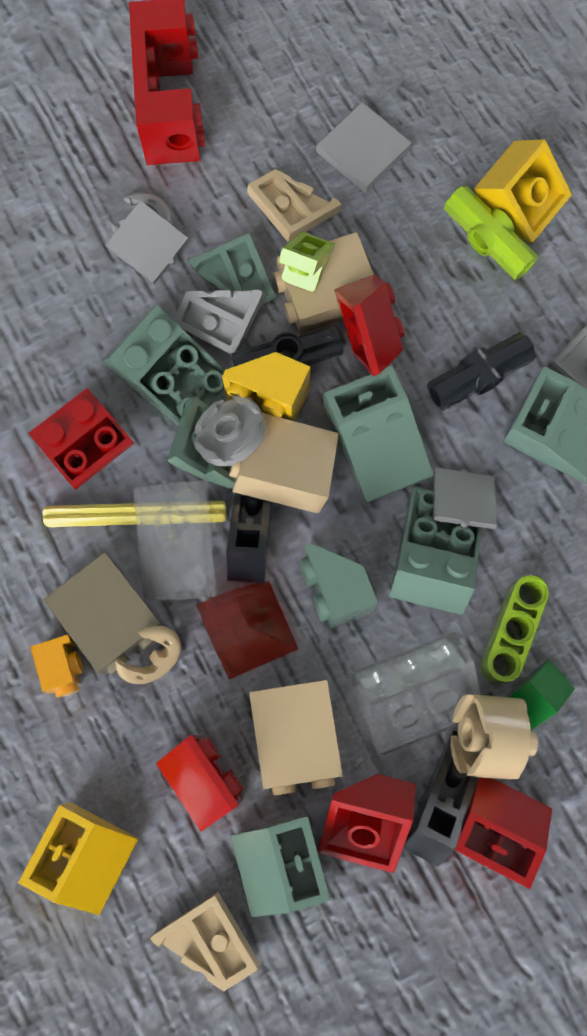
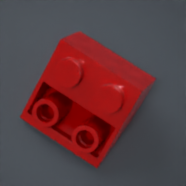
M88 387L28 433L74 490L78 489L134 445L132 439Z
M190 735L156 764L199 830L203 831L243 801L240 793L244 788L232 770L226 773L217 762L222 755L209 737L201 738L200 735Z
M479 777L455 851L530 889L547 851L552 808L493 778Z

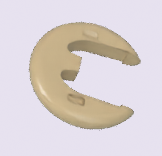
M150 626L137 631L141 637L151 639L165 647L161 651L154 650L149 656L152 664L145 667H138L116 659V670L123 680L132 684H146L163 677L173 668L181 652V642L179 636L168 627Z

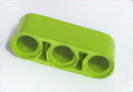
M533 575L524 576L512 584L506 592L480 665L482 675L491 683L502 684L513 681L522 672L548 600V587L541 578ZM521 586L532 590L535 597L533 604H527L522 601L519 595ZM508 621H515L520 625L522 635L519 640L513 639L507 634L506 624ZM497 655L504 657L509 663V671L505 676L497 674L493 668V660Z

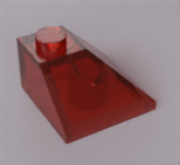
M269 580L265 581V583H256L232 589L196 605L229 680L299 650Z

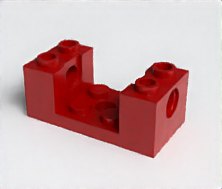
M185 0L129 2L136 126L146 165L200 161L199 147H205L200 103L193 104L191 88L161 91L160 77L193 74L192 60L198 59L196 37L190 38V36H195L193 13H186Z

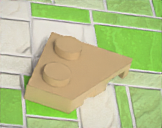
M276 169L249 183L247 188V194L287 242L291 241L302 231L307 232L338 214L342 205L335 198L328 202L314 195L313 187L303 182H296L290 176Z
M216 892L162 927L150 937L155 945L158 947L162 944L182 958L181 963L193 971L203 973L207 981L223 992L257 971L261 965L219 892Z

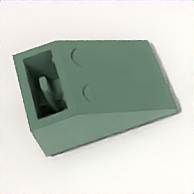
M158 305L148 309L101 361L128 387L177 425H179L186 401L195 396L211 406L225 394L222 379L225 370Z
M393 366L385 368L376 376L370 374L324 393L323 410L333 432L339 433L338 443L366 504L433 477L409 400Z
M543 366L520 406L503 443L587 484V390L578 382Z
M413 486L389 597L463 615L475 589L482 528L474 526L463 528L460 524L434 521V491Z

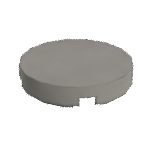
M231 396L234 400L227 402L222 399L212 404L201 415L195 425L196 442H194V446L208 463L219 467L231 466L245 460L257 450L265 436L267 423L264 413L251 398Z

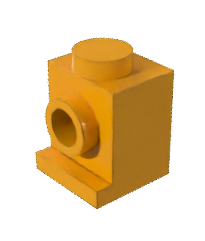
M68 634L30 646L42 692L55 693L56 698L78 692V685L81 684L79 674L83 673V665L78 652H72L71 648L77 645Z

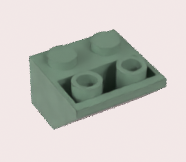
M313 543L304 546V558L299 559L301 564L299 567L306 586L310 587L313 585L317 595H314L315 601H313L320 622L327 620L330 629L371 614L374 611L378 601L363 565Z
M307 813L231 835L251 917L291 913L331 901Z

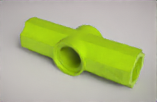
M467 185L459 187L446 201L444 210L467 232L468 241L473 249L482 256L490 255L514 280L520 279L537 262L539 256L514 233V225L508 215L499 209L492 211Z

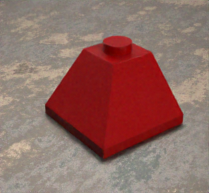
M376 774L334 793L319 841L318 853L394 873L413 822L416 784Z

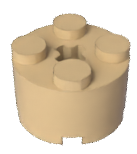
M468 694L464 695L457 703L452 723H459L458 736L451 735V752L457 770L460 773H467L466 776L518 779L527 764L528 757L534 756L538 749V737L534 731H531L526 702L520 698Z

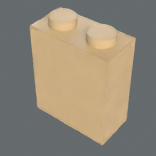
M357 232L330 240V242L335 243V246L314 292L284 282L282 275L285 264L279 263L280 256L277 257V271L273 272L274 283L278 293L284 292L287 303H284V309L288 322L290 324L295 323L299 333L343 321L334 289L374 275Z
M264 413L267 426L265 436L257 450L245 460L230 467L229 476L235 478L232 492L319 514L329 498L339 433Z
M327 680L249 692L263 789L272 788L273 795L296 792L295 784L311 782L312 789L334 786V778L343 777Z

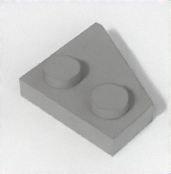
M261 290L186 291L174 321L183 330L230 354L240 351L266 293Z

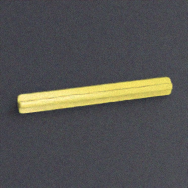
M224 501L46 506L43 509V522L47 527L224 522L227 518V506Z

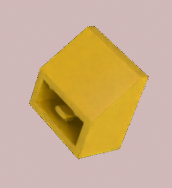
M274 352L226 369L222 375L227 401L234 400L231 396L251 398L263 413L296 422L309 395L311 367Z
M72 802L60 804L18 883L54 903L100 915L139 838Z

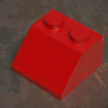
M374 274L334 289L353 356L372 376L380 374L403 351L400 338L404 337L402 323L397 316L394 317L391 304L395 303L393 289L389 282L385 283V281Z

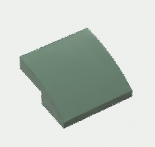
M194 396L186 401L167 461L199 478L233 489L235 478L229 476L231 466L219 467L210 464L195 449V425L203 412L210 406Z

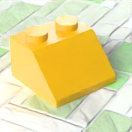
M545 139L513 141L474 188L477 196L492 211L499 209L508 215L514 225V233L527 243H533L572 196Z

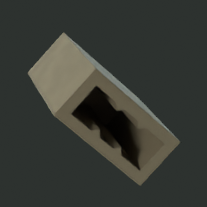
M105 552L43 599L97 673L106 675L108 672L112 675L118 673L115 665L116 659L129 664L131 660L128 657L136 650L141 648L145 651L156 643L151 639L141 637L137 631L150 626H164L119 567Z

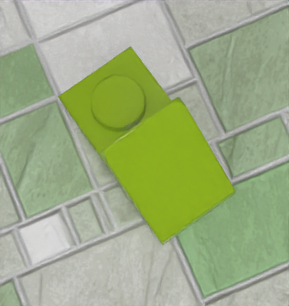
M303 231L282 248L279 263L285 264L282 280L314 292L333 252L335 243Z

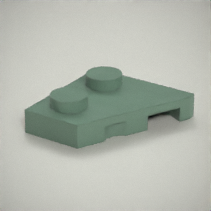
M250 233L188 260L192 269L217 290H261L266 293L261 305L277 298Z

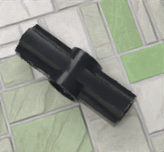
M334 323L298 334L282 332L276 335L271 342L231 353L234 367L274 352L280 353L283 350H292L296 355L291 359L310 365L343 355V347L338 328Z
M519 332L489 349L482 347L464 357L458 366L428 382L427 388L436 407L444 411L475 393L482 395L492 390L506 376L535 360L534 345L527 335L525 336Z

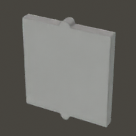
M140 200L127 218L119 221L120 227L105 246L152 284H155L169 265L175 264L174 258L189 239Z
M435 467L433 520L460 524L463 528L474 526L495 529L497 526L494 476L469 473L466 469L456 471Z

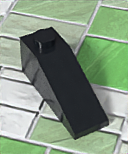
M234 492L226 550L227 581L265 583L272 502Z
M454 730L449 736L414 813L413 822L403 849L437 867L456 848L479 777L466 776L467 773H460L457 770L451 752V735L458 736V732Z

